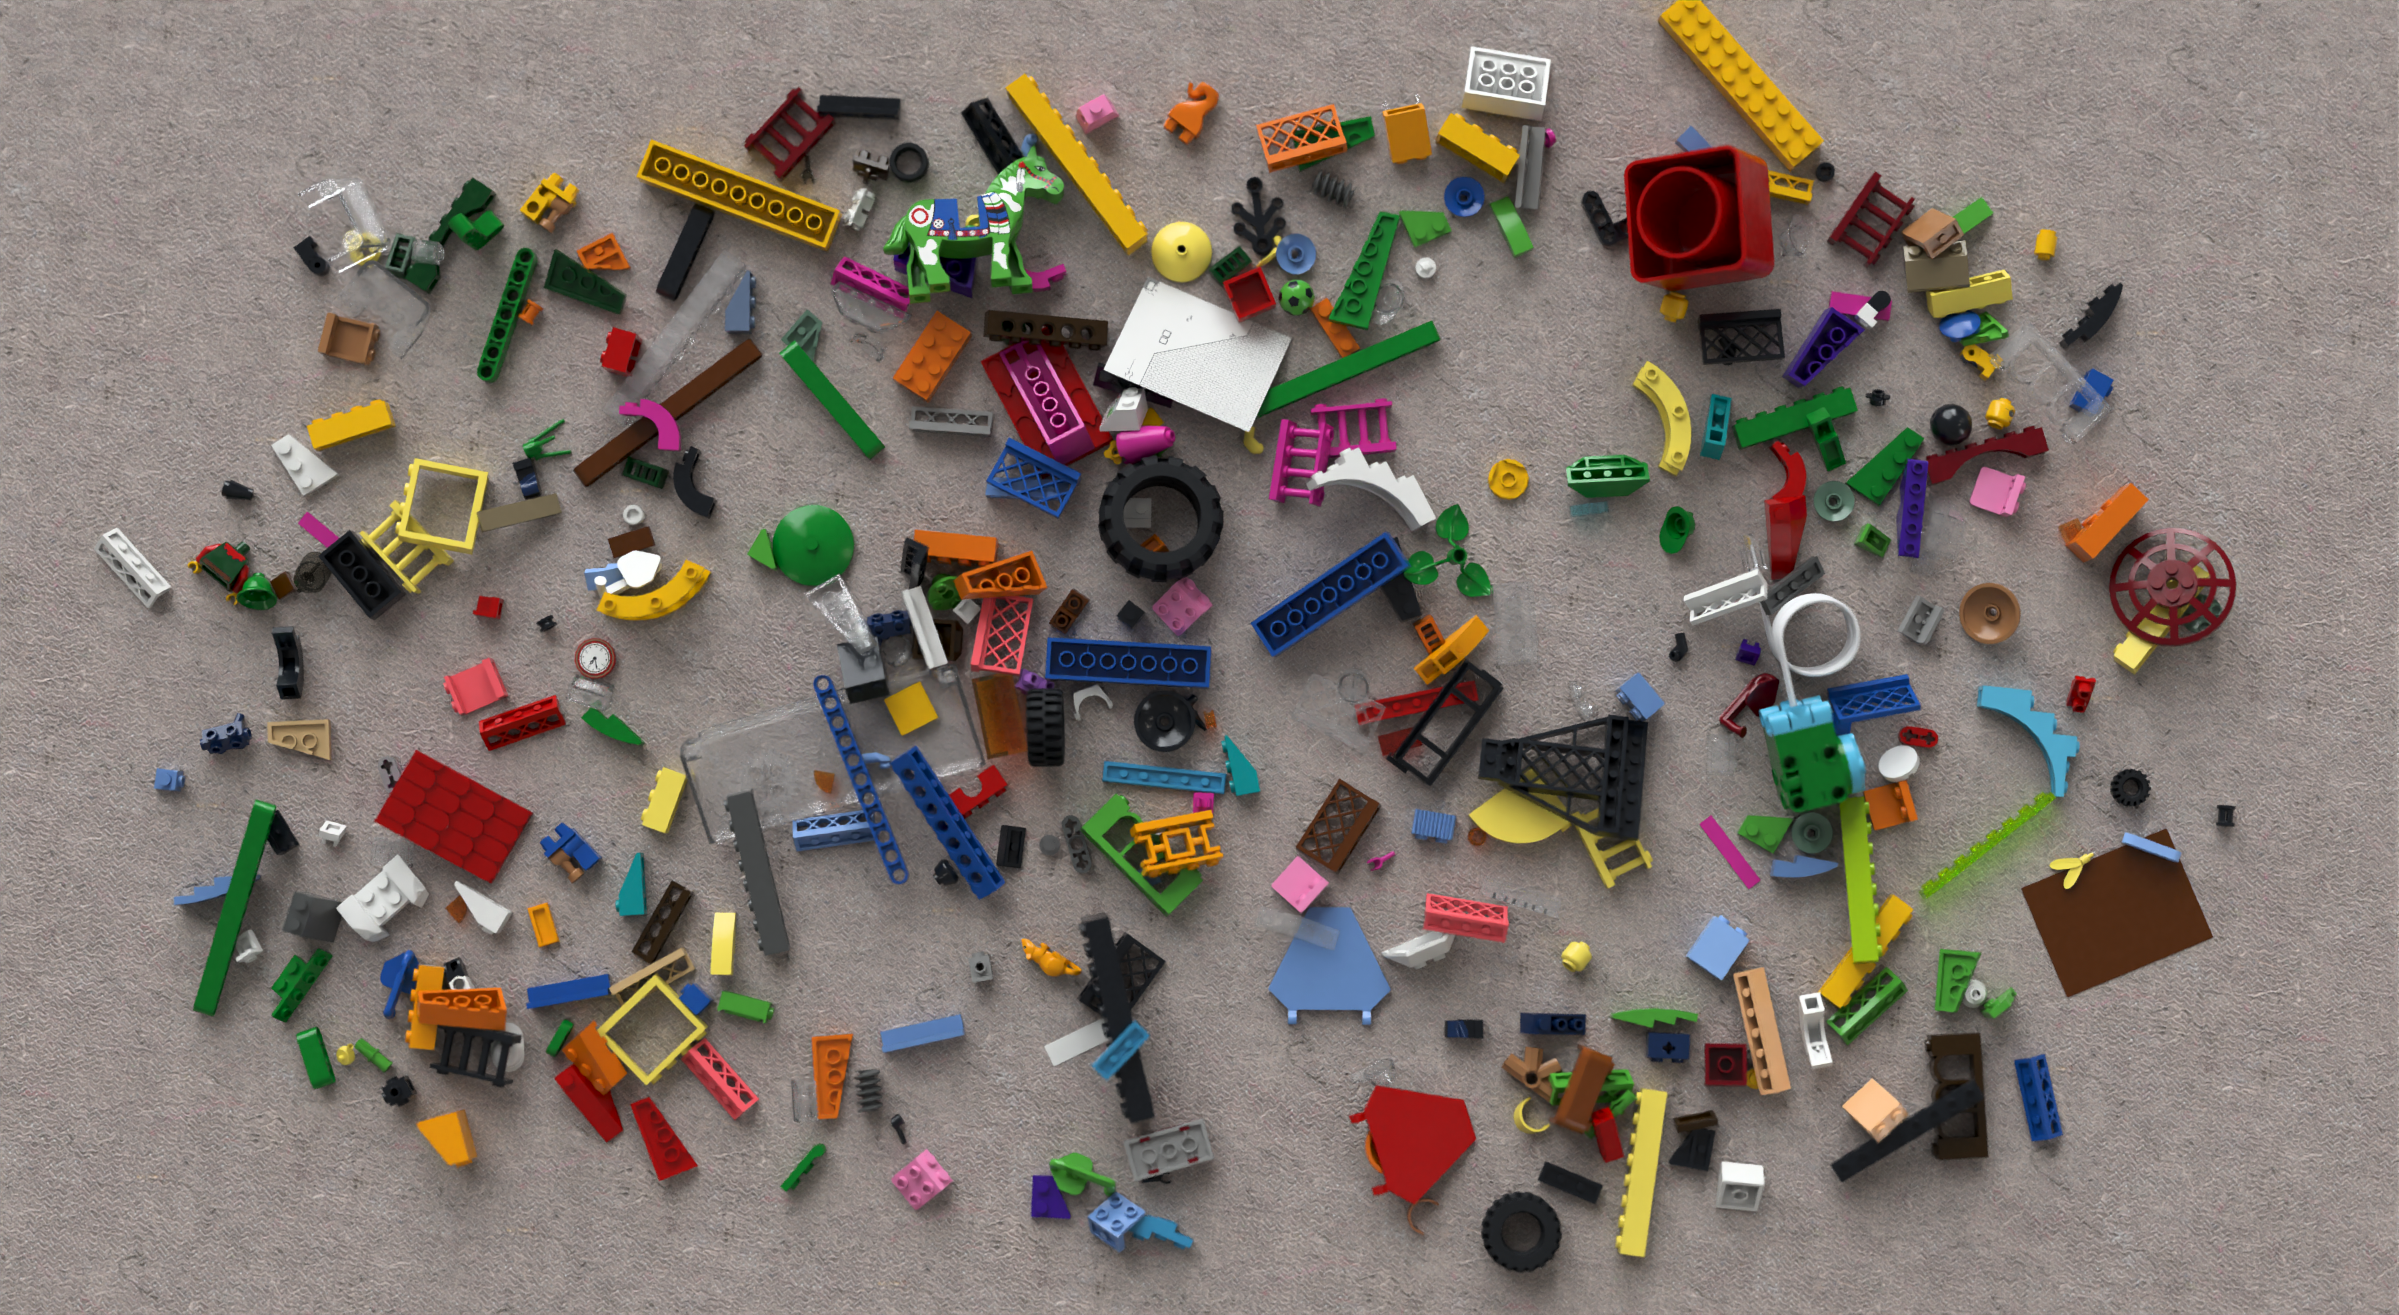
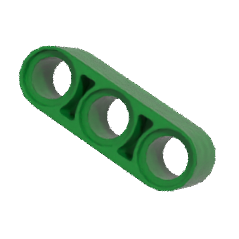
M316 1026L297 1033V1042L312 1087L316 1090L335 1083L334 1071L319 1028Z

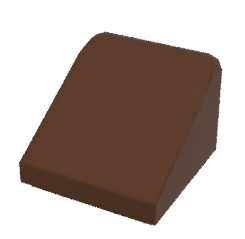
M285 571L270 581L279 600L298 591L289 572Z

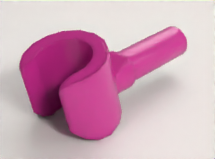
M1392 851L1380 858L1369 859L1367 864L1371 862L1375 864V867L1370 871L1380 869L1382 863L1395 856V852Z

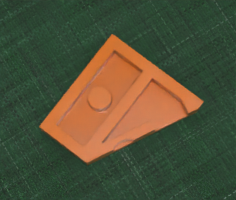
M613 233L577 250L584 267L588 270L631 269Z

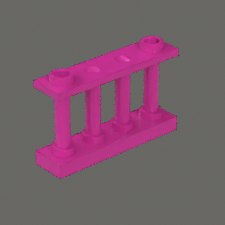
M1386 398L1376 399L1375 403L1327 407L1326 404L1314 405V408L1310 410L1311 415H1317L1319 430L1321 423H1326L1325 414L1337 413L1340 443L1338 444L1339 447H1330L1329 458L1341 457L1339 453L1348 448L1354 450L1359 447L1363 455L1390 453L1397 450L1396 441L1391 442L1388 435L1386 408L1392 407V401H1387ZM1378 409L1381 439L1379 443L1371 444V441L1368 440L1366 410ZM1358 411L1359 445H1351L1348 442L1345 412Z
M1281 419L1269 494L1270 500L1277 503H1285L1287 496L1309 498L1310 504L1321 507L1325 497L1324 486L1311 491L1287 487L1288 479L1290 476L1311 478L1313 474L1321 470L1323 474L1327 472L1331 441L1334 438L1333 426L1321 423L1320 430L1297 428V423ZM1296 436L1319 438L1317 450L1294 448ZM1293 456L1316 458L1314 470L1291 468Z

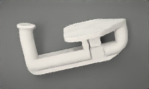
M632 551L622 556L618 560L617 566L624 577L623 579L606 587L607 580L605 577L598 576L595 578L594 582L599 597L602 598L604 592L617 595L629 588L638 589L651 583L655 575L662 568L660 556L641 551Z

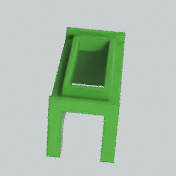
M726 990L722 991L717 1011L725 1010L724 1013L758 1022L763 1020V1023H767L768 1019L771 1020L774 1013L772 1002Z

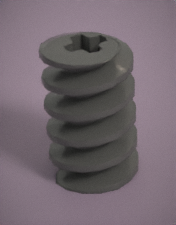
M1320 169L1312 185L1314 187L1313 193L1316 195L1321 191V198L1328 194V201L1336 198L1335 204L1338 205L1343 201V208H1346L1356 188L1352 190V183L1345 187L1344 179L1337 183V176L1330 180L1329 172L1322 176L1323 169Z
M880 1070L855 1071L859 1072L860 1075L854 1077V1079L861 1081V1083L855 1085V1088L861 1089L860 1092L856 1093V1096L862 1097L861 1100L857 1101V1104L863 1106L857 1112L878 1111V1108L883 1106V1103L877 1102L878 1099L882 1098V1095L876 1093L882 1087L875 1085L881 1081V1078L875 1077V1075L880 1073Z

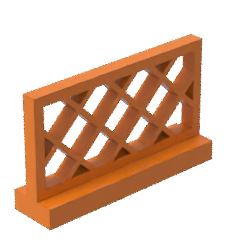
M1334 104L1256 125L1269 173L1347 152L1346 139L1343 135ZM1332 112L1333 117L1330 122L1321 119L1323 113ZM1309 117L1314 120L1310 128L1301 124L1304 118ZM1317 122L1327 126L1322 134L1313 130ZM1291 123L1295 125L1291 133L1281 129L1284 124ZM1298 127L1307 131L1303 139L1294 135ZM1271 128L1275 132L1270 139L1263 135L1262 130ZM1331 128L1338 132L1339 137L1331 139L1326 134ZM1278 133L1287 136L1283 145L1274 141ZM1310 134L1319 137L1317 143L1314 144L1306 140ZM1291 139L1300 143L1295 149L1286 146ZM1271 144L1281 148L1277 154L1269 156L1268 149Z

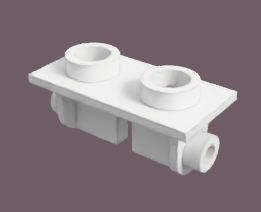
M866 188L855 192L852 199L854 202L853 206L847 210L844 216V220H846L844 226H851L852 224V229L856 231L863 228L868 215L862 213V210L870 212L875 201L874 193L868 191L866 194Z

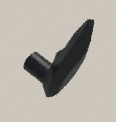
M1192 694L1187 701L1192 707L1198 701V698ZM1192 707L1195 714V724L1206 731L1205 724L1199 717L1198 712Z

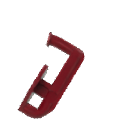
M1763 673L1753 678L1719 716V722L1731 732L1744 738L1747 734V728L1737 725L1733 720L1746 705L1757 717H1759L1760 709L1772 707L1776 700L1779 679L1769 673Z

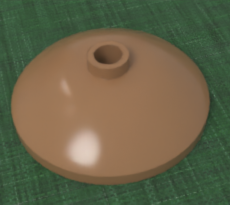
M1983 583L1973 587L1965 594L1960 604L1959 617L1962 627L1971 638L1984 644H1996L2005 641L2014 634L2020 623L2021 610L2017 598L2008 588L1997 583ZM1993 608L1997 611L1995 616L1991 613Z

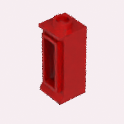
M1607 1107L1592 1112L1591 1121L1599 1152L1604 1163L1623 1158V1149L1610 1108Z

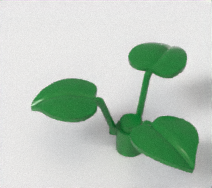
M1459 504L1453 505L1440 514L1435 528L1437 535L1443 539L1448 538V542L1454 549L1447 553L1446 559L1435 563L1430 553L1425 551L1415 552L1408 559L1412 567L1403 572L1404 577L1414 584L1427 585L1438 578V570L1435 566L1449 562L1451 565L1460 564V571L1462 573L1458 575L1456 580L1458 590L1468 597L1488 596L1491 594V586L1487 573L1482 566L1473 562L1467 564L1464 569L1467 552L1452 541L1464 539L1469 531L1467 518Z

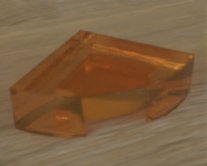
M814 770V778L818 787L824 792L831 794L835 774Z
M459 895L445 909L458 923H461L466 916L467 904L462 896Z

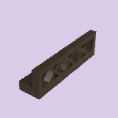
M672 880L634 946L632 953L643 958L647 963L653 964L694 892ZM674 886L682 890L676 901H672L670 895ZM670 905L671 912L666 919H662L660 910L662 907ZM660 923L661 930L657 936L652 937L650 932L651 926ZM650 941L651 947L647 955L638 951L643 942Z

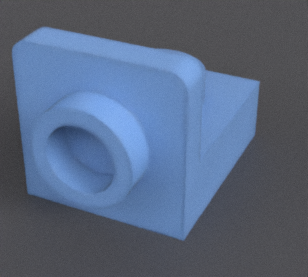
M157 768L154 789L181 792V788L185 784L183 771Z

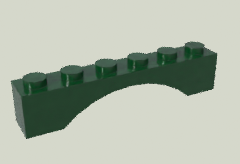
M473 177L470 181L465 182L462 187L463 192L459 198L456 197L453 200L451 210L441 218V225L437 231L431 233L428 239L429 243L419 251L417 261L414 265H410L406 271L407 276L405 279L429 295L441 278V255L444 245L453 232L448 226L449 221L459 213L469 218L477 213L486 211L496 196L492 189Z

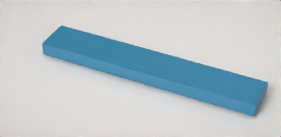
M1104 761L1102 782L1224 794L1226 774Z

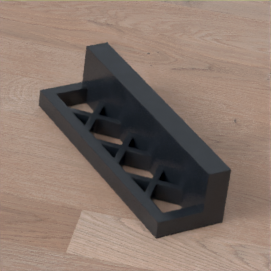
M820 95L819 105H817V112L821 117L829 114L832 117L900 120V98Z
M988 97L970 103L961 112V115L997 174H1000L1007 166L1013 163L1012 157L1017 160L1024 157ZM981 105L986 107L988 114L983 112L980 107ZM991 122L996 124L998 131L993 129ZM1001 140L1006 141L1009 148L1005 147Z
M1098 363L1094 386L1118 393L1131 387L1137 389L1144 388L1146 401L1171 408L1173 399L1104 370L1106 364Z
M906 537L903 545L900 571L910 575V590L920 586L925 577L929 547Z

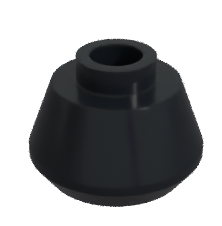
M941 859L934 868L935 873L933 877L939 885L943 883L944 886L957 883L959 879L957 873L947 859Z

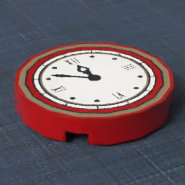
M591 638L585 640L575 652L577 669L588 678L599 679L606 677L612 672L616 664L614 648L602 639Z

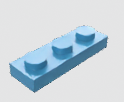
M1134 1021L1091 1066L1107 1081L1150 1035Z

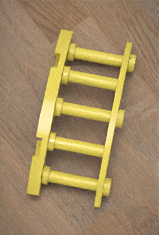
M1646 361L1632 386L1640 390L1654 403L1662 420L1665 442L1658 468L1677 476L1679 470H1683L1690 451L1691 422L1688 408L1674 382L1661 369Z

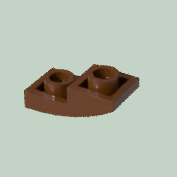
M650 526L608 539L613 558L624 556L632 551H640L655 546Z
M1073 588L1049 624L1066 634L1090 599Z

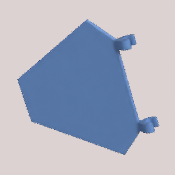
M1309 907L1268 988L1288 1009V1024H1297V1010H1362V1025H1371V1009L1391 991L1350 907Z

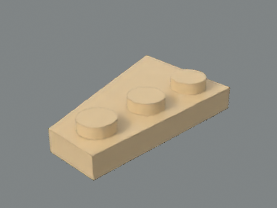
M330 719L267 722L268 743L332 760Z

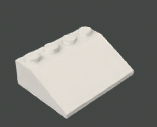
M1471 47L1461 108L1541 121L1546 101L1551 60Z

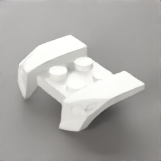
M398 854L382 867L384 870L355 895H350L336 907L351 928L367 941L375 942L389 936L390 934L382 926L410 902L422 908L429 895L423 884Z

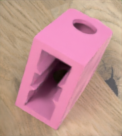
M1105 94L1079 107L1076 118L1085 134L1119 116L1112 102Z

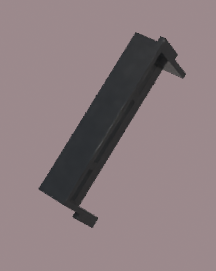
M1466 658L1460 661L1459 667L1395 753L1390 752L1386 758L1403 773L1406 774L1409 771L1428 786L1434 783L1504 689L1501 686V682L1484 669L1479 670ZM1469 669L1493 687L1480 706L1455 688ZM1452 693L1473 709L1475 713L1447 751L1444 752L1421 733ZM1417 739L1441 757L1427 777L1403 759Z

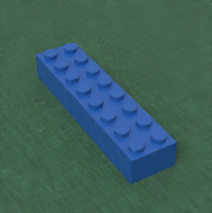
M1384 532L1252 621L1251 625L1271 656L1278 657L1412 566L1391 534Z
M1048 637L1045 679L1209 689L1211 646Z

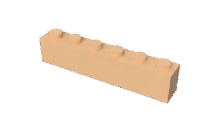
M1764 967L1734 973L1733 976L1760 1095L1791 1089Z

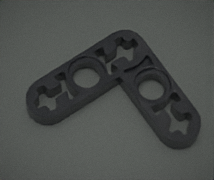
M1595 191L1586 192L1582 197L1581 203L1601 244L1609 247L1627 239L1628 233H1624L1621 230V225L1627 223V217L1613 224L1599 194ZM1588 196L1591 198L1595 197L1594 206L1595 208L1600 206L1601 209L1591 213L1590 211L1593 210L1591 203H1586ZM1601 213L1605 216L1603 224L1595 222L1594 216ZM1607 224L1610 226L1606 228L1608 234L1614 235L1611 242L1608 239H1604L1606 235L1604 229L1599 231L1600 228L1605 227Z

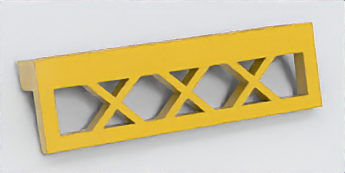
M1768 170L1770 197L1808 205L1811 202L1813 180ZM1780 178L1785 179L1789 187L1778 186L1774 182ZM1799 183L1808 185L1806 192L1796 190L1794 186Z

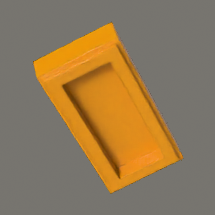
M548 902L528 908L539 948L560 942Z

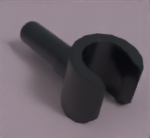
M897 1114L891 1119V1125L898 1133L901 1143L905 1144L907 1141L900 1128L905 1122Z
M1166 1172L1154 1177L1142 1179V1182L1147 1183L1156 1181L1161 1182L1163 1184H1169L1171 1180L1163 1181L1162 1177L1164 1174L1170 1173Z

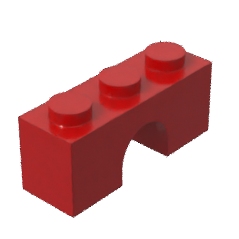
M995 765L977 775L982 784L981 792L977 796H967L960 787L949 794L964 819L973 814L971 810L977 806L981 809L990 803L988 799L992 796L999 797L1007 791L1005 788L1008 784Z

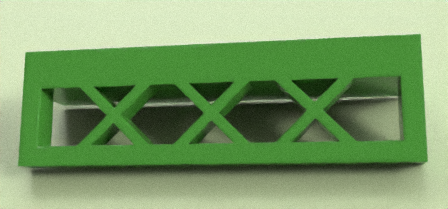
M1886 967L1853 996L1847 1006H1842L1826 1022L1840 1036L1842 1041L1849 1045L1899 1000L1908 989L1902 980ZM1887 975L1893 979L1888 985H1881V980ZM1876 990V995L1872 999H1866V994L1869 991ZM1855 1004H1861V1009L1858 1012L1851 1013V1008ZM1839 1018H1846V1023L1840 1028L1834 1024Z
M1628 1069L1612 1070L1611 1074L1607 1073L1601 1091H1606V1093L1598 1096L1596 1103L1616 1101L1622 1096L1615 1094L1618 1091L1625 1090L1626 1092L1628 1089L1633 1090L1634 1082ZM1572 1072L1550 1073L1549 1081L1553 1089L1550 1098L1551 1106L1560 1104L1562 1098H1557L1558 1093L1565 1092Z

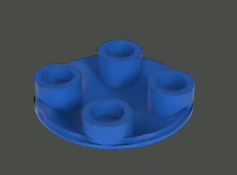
M1970 310L1964 313L1949 314L1941 319L1939 329L1944 336L1950 338L1951 342H1959L1962 338L1979 333L1980 318L1975 312Z

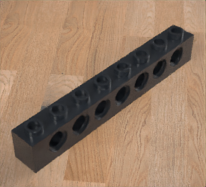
M1973 1078L1905 1118L1879 1143L1872 1138L1831 1162V1167L1842 1183L1984 1099L1985 1096Z

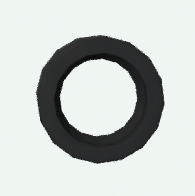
M911 142L898 145L892 151L889 159L890 168L894 176L906 183H913L922 179L929 167L928 157L924 149L918 144ZM906 151L915 152L921 159L919 170L913 174L901 172L897 165L899 156Z

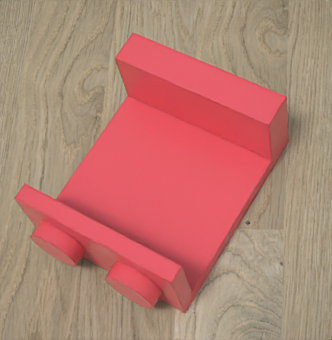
M492 658L484 659L481 664L453 676L447 675L444 677L446 681L443 683L444 688L448 694L451 693L454 700L451 702L452 707L460 715H466L509 696Z

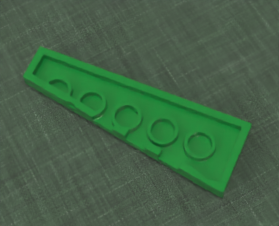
M1383 211L1379 212L1368 235V239L1364 243L1361 254L1353 266L1350 277L1347 279L1344 289L1330 314V322L1368 331L1400 215Z

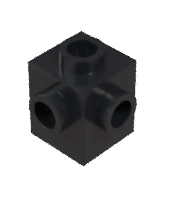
M408 1075L399 1079L395 1076L387 1080V1085L382 1087V1097L390 1106L398 1105V1107H401L410 1102L408 1098L417 1094Z

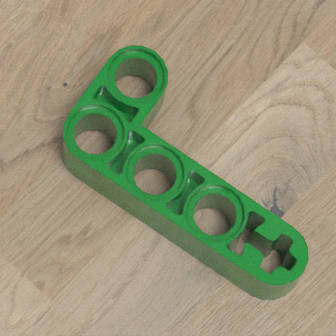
M491 210L486 211L474 222L464 214L459 213L448 223V226L460 240L475 251L483 248L504 228V224Z

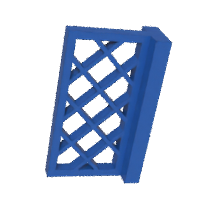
M1009 437L986 483L1059 519L1075 488L1080 484L1082 477L1080 472ZM1009 454L1015 457L1017 464L1005 467L1004 459L1006 455ZM1027 464L1033 466L1035 473L1023 476L1021 466ZM1018 467L1021 477L1010 480L1007 470ZM1005 472L1007 481L998 483L993 478L997 473ZM1045 473L1051 475L1053 482L1041 485L1039 475ZM1036 476L1039 486L1028 489L1025 479ZM1023 481L1025 490L1016 492L1012 489L1011 484ZM1065 482L1071 485L1068 492L1059 493L1057 484ZM1054 485L1057 495L1046 498L1043 488ZM1041 490L1043 499L1034 501L1030 498L1029 493ZM1059 499L1060 507L1057 512L1048 507V501Z
M1907 674L1827 688L1828 702L1840 725L1921 710V704L1910 686Z

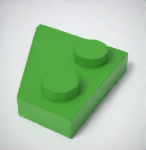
M1985 311L1978 315L1980 318L1979 333L1962 338L1959 342L1963 346L2005 339L2009 337L2007 329Z
M1747 815L1737 834L1774 854L1793 819Z

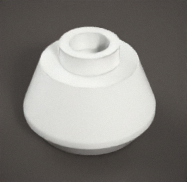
M1971 980L1962 1003L1970 1008L1981 1006L1987 998V990L1984 984L1978 980Z

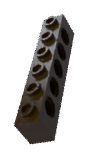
M997 310L985 312L983 337H989V341L999 342L1001 339H1009L1010 343L1029 341L1030 345H1041V342L1049 343L1051 347H1061V344L1069 345L1071 349H1081V346L1089 347L1088 350L1100 351L1101 348L1107 346L1108 321ZM1003 322L1009 324L1010 332H1005L1002 329ZM1023 324L1029 326V334H1025L1022 331ZM1043 326L1049 328V336H1045L1042 333ZM1062 328L1069 330V338L1062 335ZM1082 330H1086L1089 333V340L1082 337Z

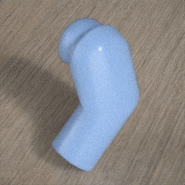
M1033 133L1026 135L1023 140L1021 151L1025 157L1031 147L1036 145L1037 136Z
M877 752L862 754L866 764L880 762V769H889L891 767L889 756Z

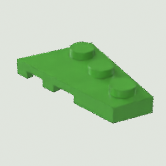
M1940 949L1935 1010L1958 1012L1982 953Z

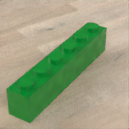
M1844 386L1833 389V393L1825 395L1824 392L1813 396V400L1806 401L1805 398L1793 402L1794 406L1788 408L1786 405L1774 408L1775 412L1767 414V411L1755 414L1756 418L1748 420L1747 417L1736 420V424L1731 428L1738 449H1745L1810 428L1806 415L1822 407H1825L1831 420L1856 413L1858 409L1851 388L1844 389Z

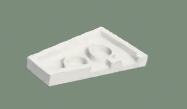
M289 434L271 445L305 497L339 476L337 472Z

